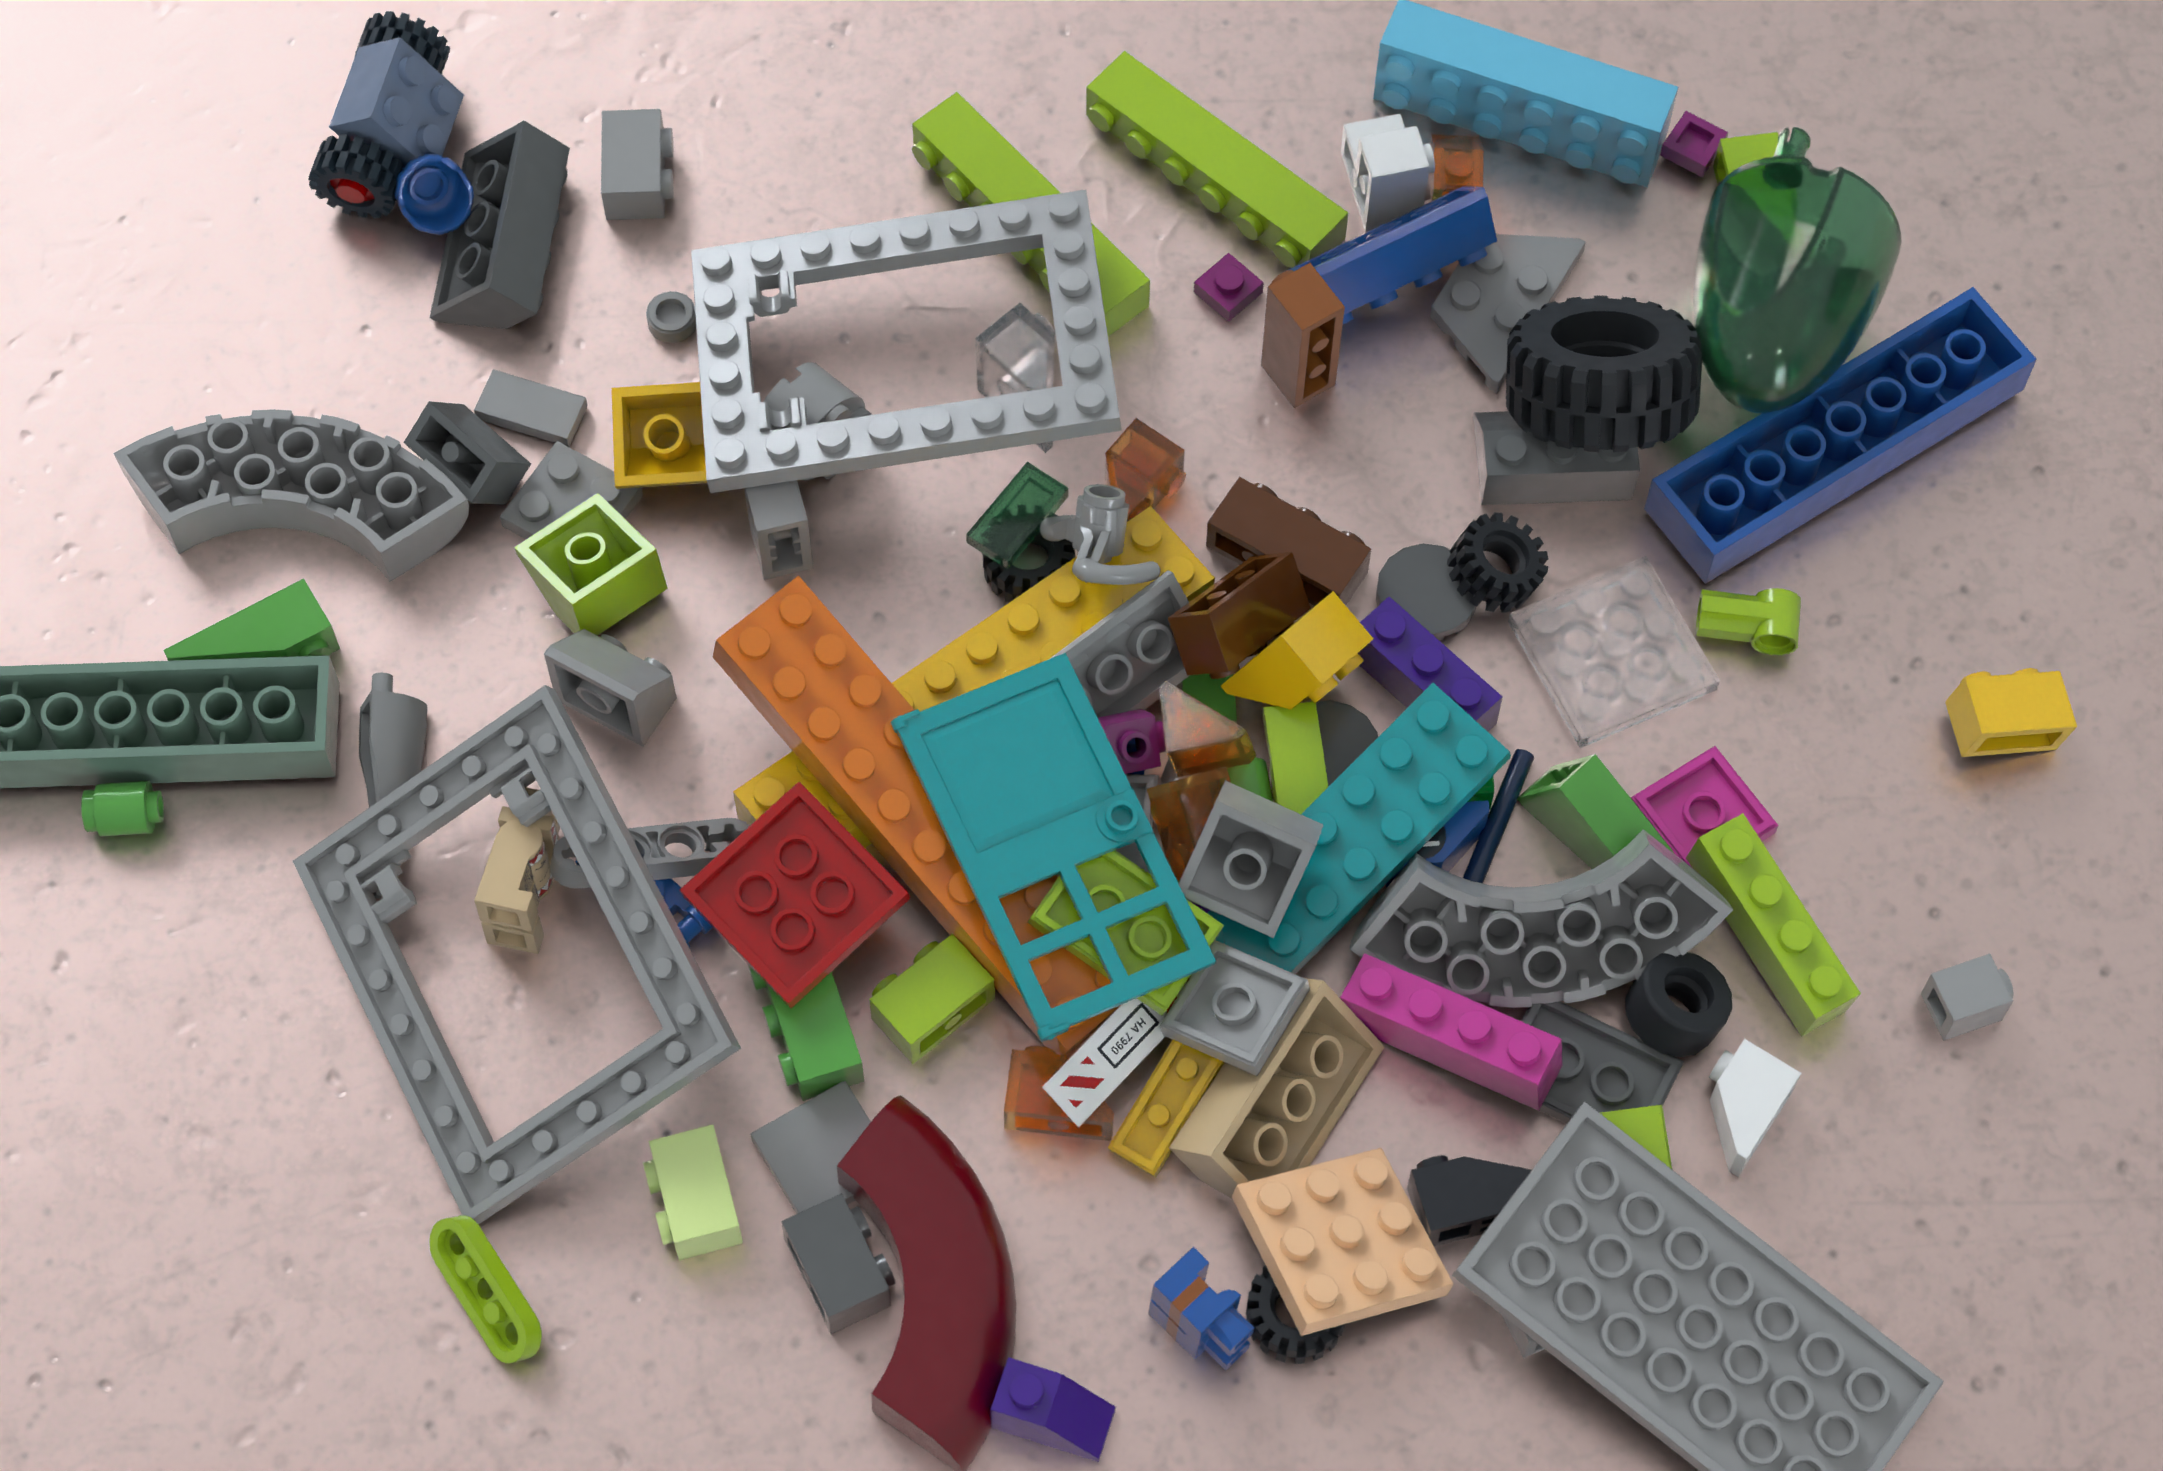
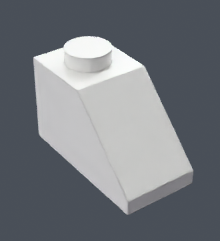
M1746 1039L1743 1040L1735 1054L1725 1050L1709 1076L1710 1079L1717 1082L1709 1101L1728 1170L1737 1177L1740 1176L1793 1093L1802 1074Z

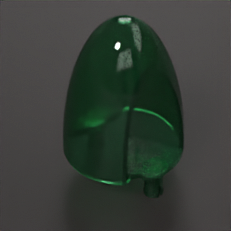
M1793 127L1788 142L1789 128H1784L1780 132L1774 156L1744 164L1733 170L1718 184L1711 196L1705 215L1695 262L1693 320L1695 331H1697L1702 344V364L1711 383L1721 396L1735 407L1751 413H1770L1798 404L1813 394L1840 369L1873 320L1889 286L1901 250L1899 222L1893 209L1882 194L1866 180L1842 167L1830 171L1815 168L1811 161L1805 158L1811 144V138L1806 131L1798 127Z

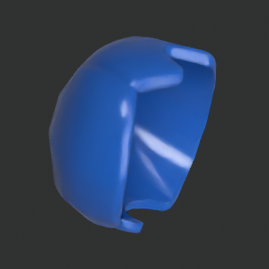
M425 154L410 160L398 174L395 198L402 214L414 228L422 232L442 235L458 229L470 216L474 193L468 178L454 161L448 157L444 158L439 154Z

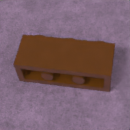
M1240 476L1207 522L1206 547L1239 565L1251 556L1293 552L1308 601L1313 606L1317 605L1332 591L1347 605L1369 570L1371 548L1366 546L1357 535L1349 531H1338L1322 522L1313 511L1305 507L1296 508L1278 498L1276 493L1266 485L1261 483L1252 484Z
M1293 552L1251 556L1168 617V621L1187 676L1209 674L1211 679H1220L1239 671V663L1247 657L1259 654L1267 647L1269 640L1285 632L1294 624L1295 620L1310 610L1311 607Z

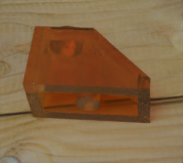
M1431 134V148L1435 160V171L1430 173L1431 199L1429 202L1463 186L1483 187L1484 149L1480 137Z
M1028 1046L1024 1050L1012 1049L1004 1104V1129L1112 1141L1114 1112L1103 1101L1078 1127L1042 1088L1069 1058L1066 1055L1057 1054L1055 1050L1044 1046Z

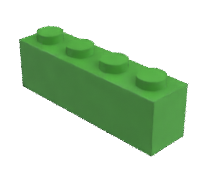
M748 965L755 990L766 988L771 1005L762 1007L770 1036L774 1038L781 1035L787 1052L778 1055L786 1085L797 1084L802 1101L818 1096L843 1081H846L849 1087L865 1082L862 1061L832 971L790 1009Z

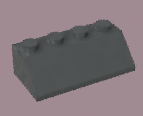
M523 120L465 152L461 170L473 187V204L471 214L458 229L447 233L430 313L432 320L440 323L507 329L537 314L543 301L541 290L545 270L551 260L550 245L553 230L560 215L558 205L561 190L568 175L566 165L570 147Z

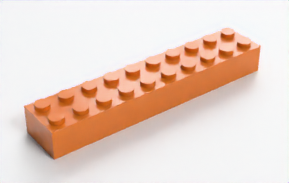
M798 575L716 639L713 659L949 935L953 934L994 978L996 990L1040 1040L1037 1033L1038 1029L903 744L890 723L898 716L912 712L914 709ZM1057 875L999 899L1021 945L1045 935L1027 922L1058 879ZM1065 948L1058 949L1029 962L1051 1009L1111 983L1107 977ZM1120 1006L1069 1027L1067 1032L1042 1043L1059 1062L1093 1034Z

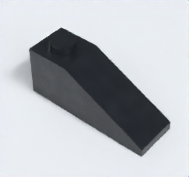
M1439 1155L1421 1161L1417 1164L1416 1169L1411 1170L1407 1190L1412 1206L1435 1247L1484 1234L1532 1169L1465 1156L1449 1160L1447 1156Z

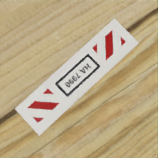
M1183 987L1163 1016L1137 998L1122 1004L1044 1084L1042 1088L1078 1127L1165 1037L1162 1034L1160 1024Z

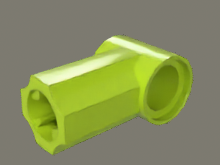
M1781 588L1765 589L1758 592L1755 596L1702 589L1696 616V636L1751 642L1755 650L1768 655L1790 654L1798 648L1801 598L1797 593Z

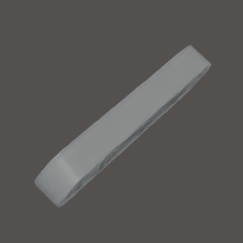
M720 818L627 829L653 879L660 880L695 876L729 845L728 842L724 841L733 842L749 825L736 818ZM562 837L553 848L550 872L553 878L561 885L569 888L591 887L580 865H575L574 860L569 859V857H575L566 837ZM672 843H682L687 845L693 854L688 857H676L670 854L665 847Z

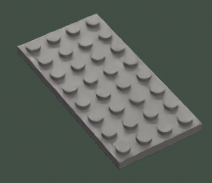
M1586 1102L1578 1108L1452 1274L1464 1286L1699 1471H1883L1944 1383L1941 1378Z

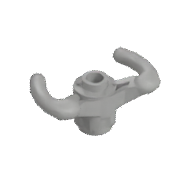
M1103 484L1086 486L1084 494L1078 496L1076 515L1048 517L1041 522L1040 532L1044 539L1048 541L1066 539L1072 542L1073 548L1079 552L1074 561L1072 572L1078 579L1084 582L1129 585L1152 581L1160 576V567L1154 561L1132 565L1103 564L1110 562L1112 557L1123 553L1129 504L1125 503L1126 493L1117 487Z

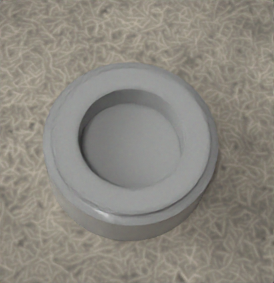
M674 291L664 292L654 297L649 303L646 310L648 327L651 334L658 340L676 343L687 339L695 331V305L685 294Z

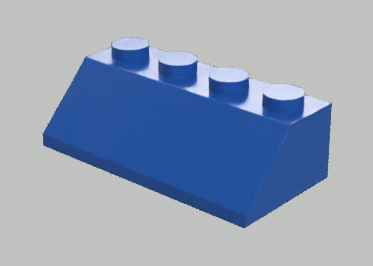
M1463 186L1288 270L1296 271L1311 263L1345 306L1344 325L1354 319L1352 310L1369 303L1371 309L1381 307L1399 297L1396 289L1411 282L1414 283L1416 288L1425 286L1443 276L1441 268L1457 260L1460 267H1463L1487 256L1485 247L1497 242L1488 195L1484 187Z

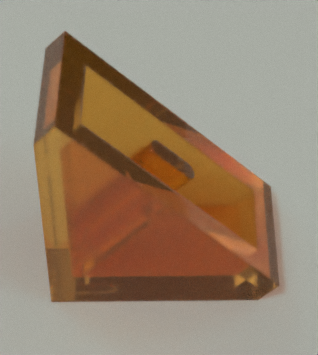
M1165 681L1160 686L1165 748L1177 778L1250 764L1257 755L1244 728L1171 683Z

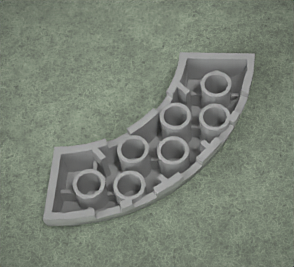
M268 409L252 410V415L224 419H222L221 414L205 416L206 422L175 431L173 426L145 436L113 453L135 494L178 554L212 538L237 531L259 528L296 529L331 538L352 548L374 564L391 582L450 543L462 529L469 514L468 499L427 459L423 461L401 447L400 441L386 435L385 438L362 430L358 423L323 414L319 419L307 416H293L292 410Z
M1644 829L1626 847L1594 869L1563 881L1532 887L1492 886L1470 881L1433 865L1415 853L1369 909L1352 937L1350 950L1361 958L1364 953L1473 1001L1487 1002L1490 1006L1517 1008L1559 1001L1571 1003L1604 995L1606 990L1617 988L1635 979L1638 981L1647 963L1660 953H1668L1676 957L1680 954L1682 956L1709 936L1733 911V908L1707 880Z

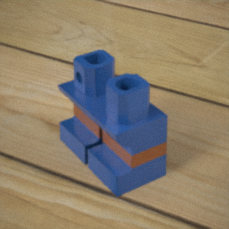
M1193 1246L1153 1284L1148 1314L1194 1359H1197L1206 1351L1226 1371L1249 1349L1250 1342L1248 1339L1253 1334L1254 1327L1237 1311L1241 1294L1233 1290H1224L1217 1294L1205 1282L1209 1262Z

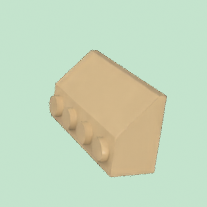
M1305 978L1308 980L1310 990L1258 1076L1225 1062L1169 1147L1202 1182L1231 1199L1238 1184L1310 1166L1385 1047L1324 980Z

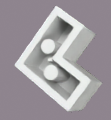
M1401 114L1344 124L1341 154L1365 232L1424 205L1426 200L1431 199L1428 176L1429 173H1434L1435 160L1430 144L1422 143L1417 126L1405 128Z

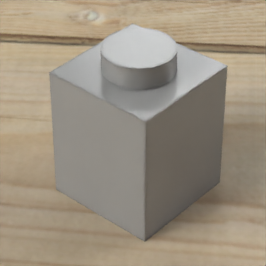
M1987 954L1932 973L1921 995L1944 1041L2002 1021L2013 1002L2014 992L2007 973L2001 968L1998 969L1991 954Z

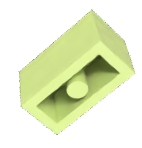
M714 1125L649 1141L653 1160L643 1162L650 1193H662L666 1210L655 1214L663 1245L674 1243L678 1259L682 1260L742 1244L741 1231Z

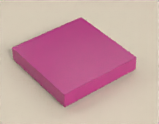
M1713 746L1631 797L1674 854L1690 867L1691 865L1686 857L1697 839L1743 813L1761 841L1775 834L1779 826L1716 746Z

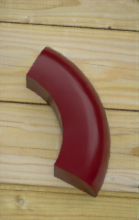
M899 1095L881 1109L837 1165L838 1183L853 1194L854 1199L871 1216L890 1243L898 1263L904 1292V1314L900 1335L884 1375L871 1393L872 1412L953 1470L967 1471L983 1446L992 1427L991 1407L1008 1357L1012 1358L1016 1329V1296L1013 1268L1005 1235L997 1214L976 1173L946 1134L926 1114L902 1095Z

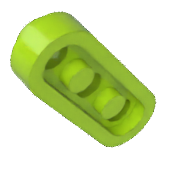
M466 1215L439 1220L433 1226L430 1233L429 1246L432 1258L491 1353L504 1363H514L533 1357L541 1345L542 1331L540 1322L478 1223Z

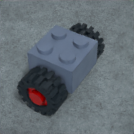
M386 11L384 16L378 12L373 15V18L369 17L355 51L354 61L329 128L339 138L337 139L332 135L327 137L326 141H322L308 180H310L309 186L311 189L316 190L315 195L319 199L328 198L327 205L332 208L339 205L343 207L342 212L349 215L351 211H356L358 217L367 218L368 213L373 218H380L382 214L385 216L390 214L396 202L395 190L398 174L412 159L425 154L443 155L464 94L442 75L450 53V46H446L447 39L445 36H437L439 30L434 26L424 27L426 21L417 18L416 22L409 20L410 14L401 12L400 17H396L393 11Z

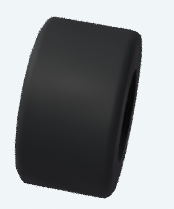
M1690 952L1683 956L1680 954L1677 957L1668 953H1660L1647 963L1638 981L1635 979L1625 998L1626 1016L1636 1035L1646 1045L1661 1054L1675 1057L1696 1055L1712 1042L1726 1024L1733 1009L1732 992L1722 973L1711 962L1701 956ZM1668 995L1680 1000L1689 1009V1012L1676 1006L1669 999Z

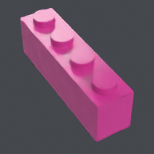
M1365 953L1340 996V999L1378 1040L1538 1111L1562 1067V1039Z

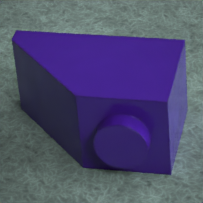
M1008 1357L991 1407L992 1429L1099 1462L1116 1407L1061 1373Z

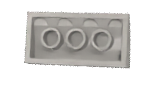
M1167 570L1051 658L1063 653L1067 654L1097 717L1137 709L1145 710L1189 677L1186 674L1168 621V617L1189 603L1173 572Z

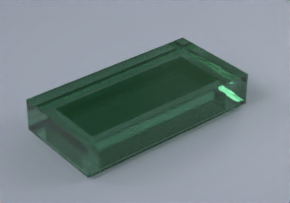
M1026 462L968 531L966 542L998 564L1009 569L1039 533L1041 522L1045 518L1052 517L1069 497V488L1034 465Z

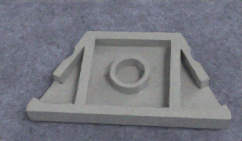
M1496 234L1497 242L1485 247L1487 256L1463 267H1460L1458 263L1433 303L1430 317L1443 333L1453 338L1456 349L1466 361L1472 359L1485 375V384L1491 391L1497 393L1506 379L1507 339L1509 338L1510 331L1527 312L1532 309L1540 310L1544 304L1554 301L1583 254L1586 241L1580 238Z

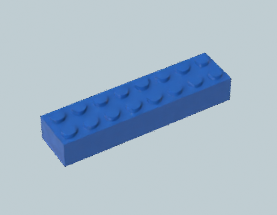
M1972 287L1652 479L1644 510L1706 584L2023 391L2037 359L1977 290Z

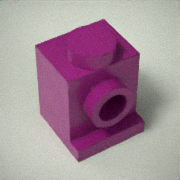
M1143 709L1097 717L1125 774L1161 767L1160 753L1167 752L1168 736L1162 721L1155 722V715ZM1135 738L1137 751L1127 753L1126 747L1128 742Z

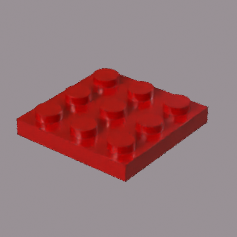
M797 782L679 890L694 909L790 1009L910 899L909 893L800 782Z

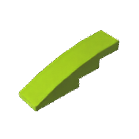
M1299 703L1292 709L1279 706L1263 707L1262 717L1270 760L1269 775L1274 803L1302 814L1328 788L1316 703Z

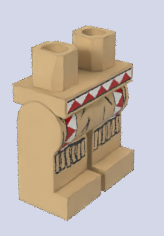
M525 788L529 796L538 791L537 789ZM502 806L498 818L500 829L496 834L474 902L480 921H482L481 925L487 944L539 954L544 933L537 908L540 900L549 893L553 885L550 864L553 848L556 842L560 840L558 835L560 826L552 811L526 827L521 825L510 807Z

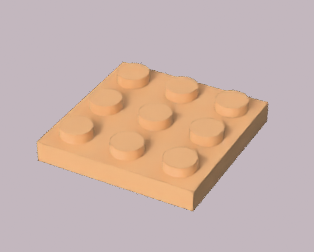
M1382 1148L1238 1184L1233 1192L1232 1199L1301 1336L1448 1295L1453 1286L1447 1270Z

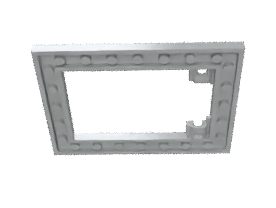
M1086 190L691 250L706 479L710 493L1122 431ZM1044 247L1063 386L809 425L807 423L804 398H789V407L786 410L774 411L770 409L768 402H761L760 392H754L749 322L755 321V314L759 317L788 313L791 307H797L796 285ZM779 288V293L776 296L766 297L762 295L763 290Z
M547 685L541 687L293 861L462 1215L473 1218L478 1225L741 1049L556 690ZM534 781H537L540 790L529 796L525 788ZM489 794L493 798H498L503 794L512 813L519 819L521 825L526 827L550 811L553 812L663 1027L662 1030L496 1142L493 1141L388 925L389 922L417 904L412 890L405 888L398 879V876L403 873L399 865L411 858L408 850ZM377 890L380 891L383 897L378 902L373 894Z

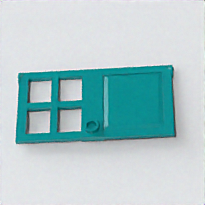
M1066 653L919 712L916 709L907 714L900 715L890 722L894 732L898 734L1030 1012L1038 1029L1037 1033L1041 1042L1054 1039L1056 1036L1067 1032L1069 1027L1215 965L1217 961ZM1135 843L1157 888L1097 912L1076 866ZM1059 874L1081 920L1021 945L999 899ZM1165 904L1187 951L1128 976L1106 929ZM1089 937L1111 983L1051 1009L1029 962Z

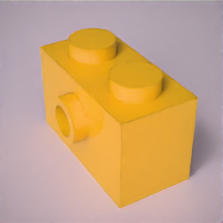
M2026 668L2007 675L1992 676L1990 672L1986 671L1972 673L1961 680L1958 687L1945 701L1961 757L2056 750L2077 728L2060 671L2039 672L2035 668Z

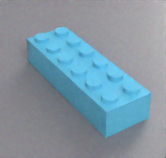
M1398 0L1380 41L1373 99L1384 102L1387 106L1394 109H1406L1430 117L1433 121L1440 124H1452L1474 131L1479 136L1487 139L1505 141L1520 146L1530 153H1542L1566 161L1576 168H1588L1613 176L1620 182L1634 183L1648 188L1660 157L1662 144L1667 137L1678 86L1412 1Z

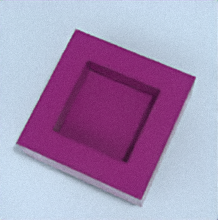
M1685 111L1662 144L1660 156L1703 177L1715 160L1720 139L1727 138L1728 132Z
M1229 252L1194 281V293L1228 322L1263 293L1264 282Z

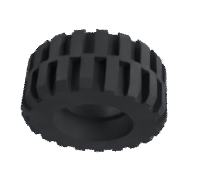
M1594 296L1591 299L1573 297L1567 298L1566 302L1557 303L1556 301L1546 303L1540 310L1532 309L1527 312L1522 319H1519L1509 333V338L1507 339L1506 407L1509 414L1526 433L1531 431L1536 439L1543 442L1549 440L1556 442L1558 447L1567 449L1579 447L1584 448L1586 452L1613 450L1614 453L1628 452L1629 448L1639 447L1641 450L1654 447L1658 441L1666 443L1674 439L1678 433H1683L1699 412L1703 357L1702 339L1693 324L1688 319L1684 320L1680 313L1673 309L1664 310L1660 304L1650 301L1642 303L1637 302L1636 298L1622 297L1621 299H1611L1608 296Z

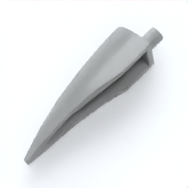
M375 673L372 675V690L360 707L359 759L366 783L369 807L420 773L423 761L427 727V704L418 698L394 693L393 676L389 673ZM379 890L373 893L375 898H382Z

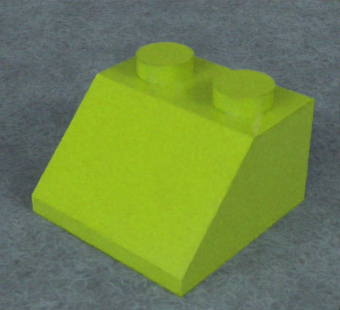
M599 493L514 547L517 556L555 615L573 633L586 629L598 636L668 589L657 549Z

